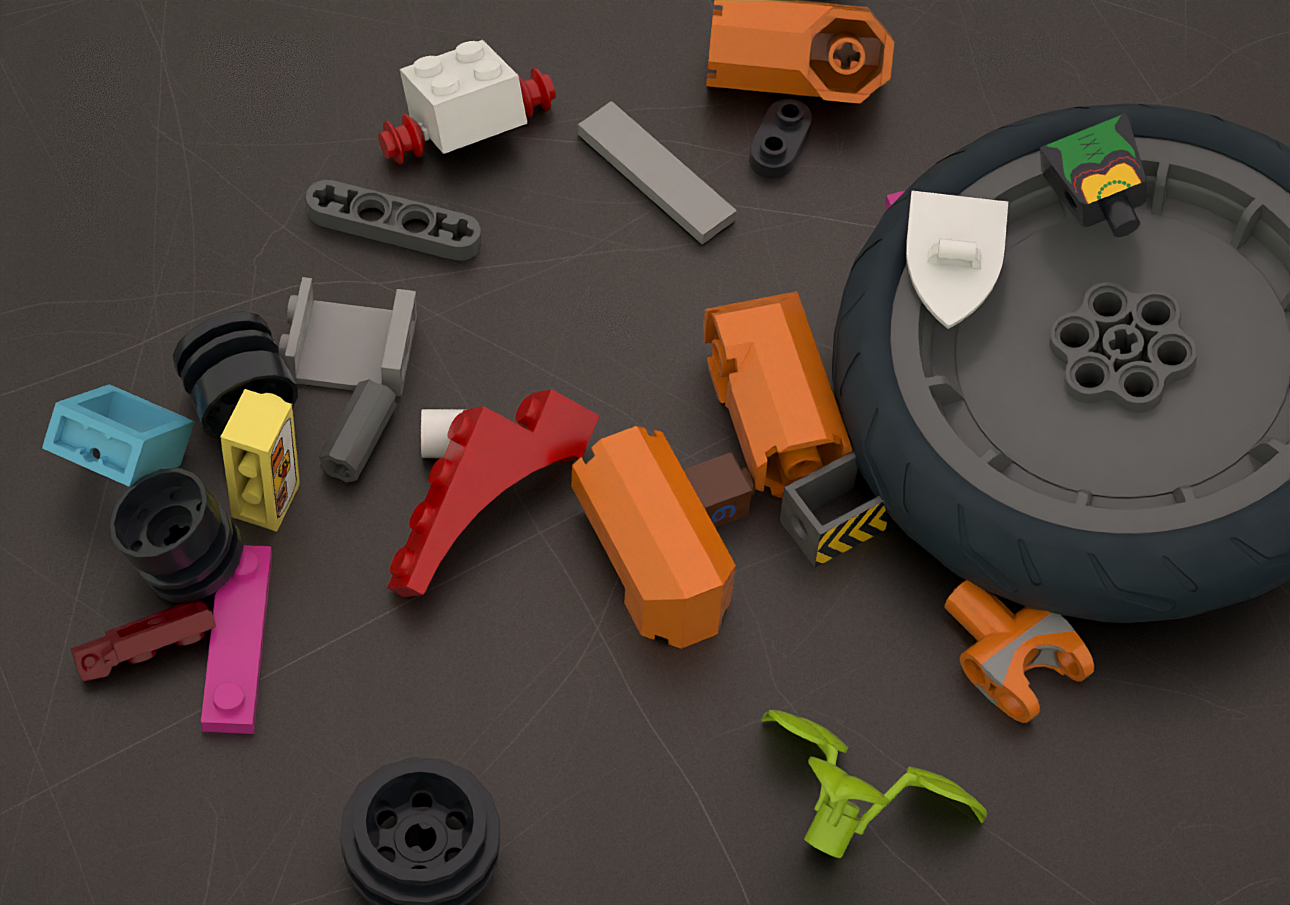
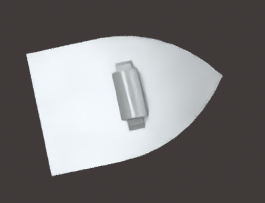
M912 191L906 241L908 272L923 304L940 323L949 329L971 315L985 301L997 282L1005 250L1008 202Z

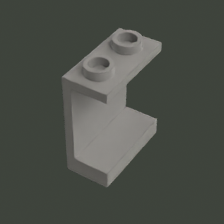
M302 277L298 296L291 295L288 303L287 322L292 324L290 334H282L279 343V356L286 362L296 384L354 391L359 382L370 379L375 383L386 385L396 396L401 397L417 321L416 291L397 289L393 310L315 301L313 299L312 278Z

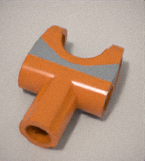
M968 580L961 583L946 600L945 609L977 640L975 644L960 655L963 671L988 700L1016 721L1027 723L1040 713L1038 699L1028 686L1030 683L1024 675L1025 671L1033 667H1047L1054 669L1061 675L1066 674L1077 682H1082L1094 672L1093 658L1088 648L1072 626L1060 614L1045 610H1035L1026 606L1016 614H1013L995 594L978 587Z

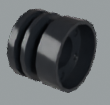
M240 311L224 313L209 318L192 328L178 342L172 355L175 370L182 379L185 391L191 395L192 407L201 427L212 438L221 440L220 437L244 389L259 394H274L285 402L292 404V409L298 398L296 382L286 362L279 356L278 345L272 338L267 322L258 314Z
M181 468L160 469L141 477L126 489L116 503L109 523L112 541L157 595L173 603L195 602L216 592L229 581L239 566L244 548L241 531L222 509L210 491L195 473Z

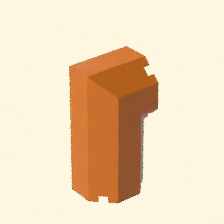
M714 0V5L723 6V10L714 9L708 70H716L717 72L707 73L706 86L822 97L823 100L860 104L872 92L891 79L895 42L891 34L868 7L798 0Z
M797 291L705 309L703 324L705 344L711 343L712 356L707 357L709 372L718 400L721 403H725V406L729 409L755 489L764 492L765 485L770 487L773 496L783 498L785 486L852 452V445Z
M634 426L600 439L591 447L595 456L587 464L584 463L581 457L572 465L571 487L625 587L624 604L640 634L651 639H655V635L668 639V645L680 649L717 635L724 613L731 602L736 564L663 432L654 430L653 436H649L646 428Z

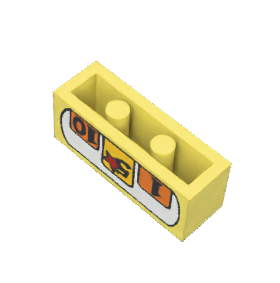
M244 389L220 437L231 517L277 532L300 485L292 404L271 393L259 394Z

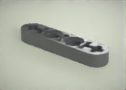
M334 180L317 181L306 192L308 217L313 223L322 227L456 261L471 259L477 255L481 247V227L479 222L474 217L464 213ZM327 199L335 201L330 202L327 207L320 206V204H325ZM348 204H351L350 214H345V211H348ZM366 208H377L384 213L382 218L377 221H365L359 217L360 212ZM421 219L428 224V227L422 232L412 233L407 231L403 225L409 220ZM437 226L442 227V230L439 229V237H436ZM459 233L467 234V236H464L461 239V241L453 240V238H457L459 236Z

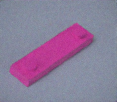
M243 545L244 548L239 566L229 581L215 593L213 618L216 627L211 629L201 715L202 732L254 734L272 564L271 546Z

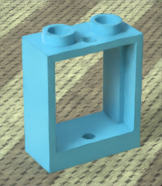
M109 384L56 402L42 449L130 487L141 477L160 469L181 466L195 421ZM94 448L100 451L99 459L93 456Z

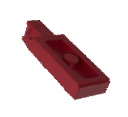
M197 600L195 602L182 603L105 631L106 636L71 648V653L79 676L83 681L108 676L112 667L117 666L122 661L127 660L128 663H138L148 660L157 654L156 649L174 642L179 646L197 642L205 636V631L215 628L216 624L211 610L202 600Z

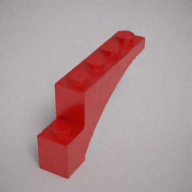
M553 389L530 393L517 409L515 420L518 424L485 406L463 410V412L459 413L449 427L447 437L450 439L446 452L443 457L436 461L430 471L428 482L431 484L428 494L424 502H421L415 508L410 518L409 527L412 531L406 545L398 550L391 562L390 573L393 575L387 589L403 597L424 595L440 562L456 538L475 516L505 489L530 473L556 461L563 463L575 461L583 457L599 415Z

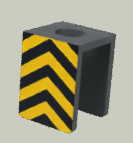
M854 451L784 487L779 521L814 568L886 529L889 514L883 504L885 500H882L880 496L823 526L811 512L854 488L858 470ZM798 518H799V519L802 521V523L804 524V526H805V528H806V531H807V535H806V533L803 531V529L801 528V526H800V524H799V521H798Z

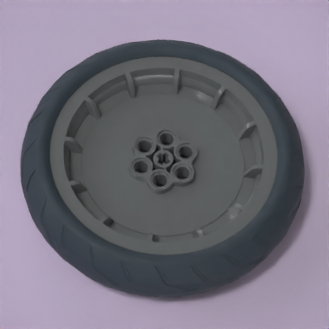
M1133 103L1077 106L1038 114L988 132L930 167L887 209L856 257L843 290L834 331L832 383L834 397L852 445V451H854L856 456L855 462L874 496H880L882 500H885L883 504L887 513L907 536L917 542L950 571L990 593L1031 609L1045 610L1055 614L1101 622L1130 623L1187 618L1258 597L1290 580V147L1278 140L1271 139L1266 134L1218 116L1180 107ZM1126 113L1146 176L1147 201L1142 206L1134 208L1140 221L1138 229L1127 236L1115 237L1106 220L1089 227H1083L1079 224L1041 172L1040 147ZM912 191L1008 202L1005 250L997 282L985 301L971 315L949 329L940 323L923 304L908 272L906 241ZM1112 313L1114 316L1105 317L1099 314ZM1156 321L1163 324L1156 326L1150 325L1148 322ZM1071 343H1077L1083 346L1078 348H1071L1066 345ZM1175 361L1180 364L1171 366L1166 365L1163 362ZM1086 383H1093L1098 386L1094 388H1085L1081 385ZM1133 392H1142L1145 393L1146 396L1134 397L1130 394Z

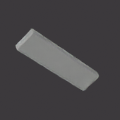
M612 101L578 124V135L702 245L736 220L737 210Z

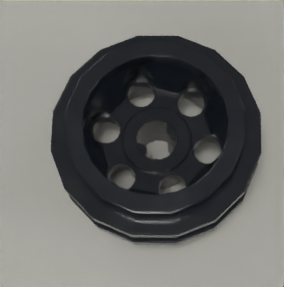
M412 757L383 765L358 784L343 809L340 832L341 854L349 880L372 905L468 904L484 891L498 866L500 818L491 793L471 772L443 759ZM428 807L430 809L427 811H417L414 808ZM391 816L396 818L397 823L394 827L390 829L380 827ZM451 817H455L464 827L459 830H452L446 825V822ZM384 851L393 853L395 856L394 862L391 863L379 853ZM454 852L459 853L457 856L448 861V854Z

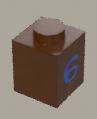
M731 452L683 469L715 528L749 516L751 495L755 494L754 482L746 467L740 468Z

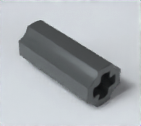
M370 379L358 383L318 457L321 461L319 467L327 475L341 479L346 483L357 481L397 406L395 402L396 394L389 387L375 383Z

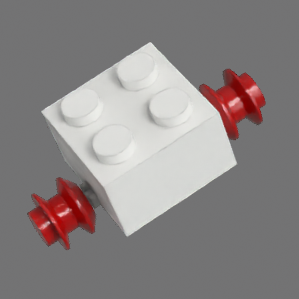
M483 40L464 42L453 51L438 56L422 57L416 60L413 65L400 69L409 115L403 114L401 125L393 127L389 121H384L383 132L378 133V140L387 159L393 158L398 165L403 164L404 153L411 151L417 158L422 157L425 141L429 140V138L444 154L527 124V118H531L533 115L534 106L540 105L544 111H550L551 100L556 98L555 88L549 75L546 73L541 74L537 68H532L530 70V79L523 81Z

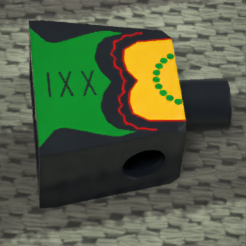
M1126 113L1040 147L1041 172L1081 226L1089 227L1106 220L1115 237L1127 236L1138 229L1140 221L1134 208L1142 206L1147 201V182Z

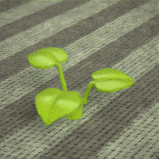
M770 709L764 713L761 722L777 721L792 733L816 743L825 753L827 761L811 756L808 760L822 786L819 800L814 807L817 814L804 840L831 856L842 858L854 832L863 835L868 823L907 786L925 787L940 795L965 803L971 807L981 823L984 822L987 816V810L982 804L955 782L936 773L909 766L906 771L907 773L883 795L869 783L855 776H849L845 771L836 766L838 751L846 753L848 746L823 726L787 712ZM848 799L862 800L874 804L858 818L857 815L860 808L848 801Z

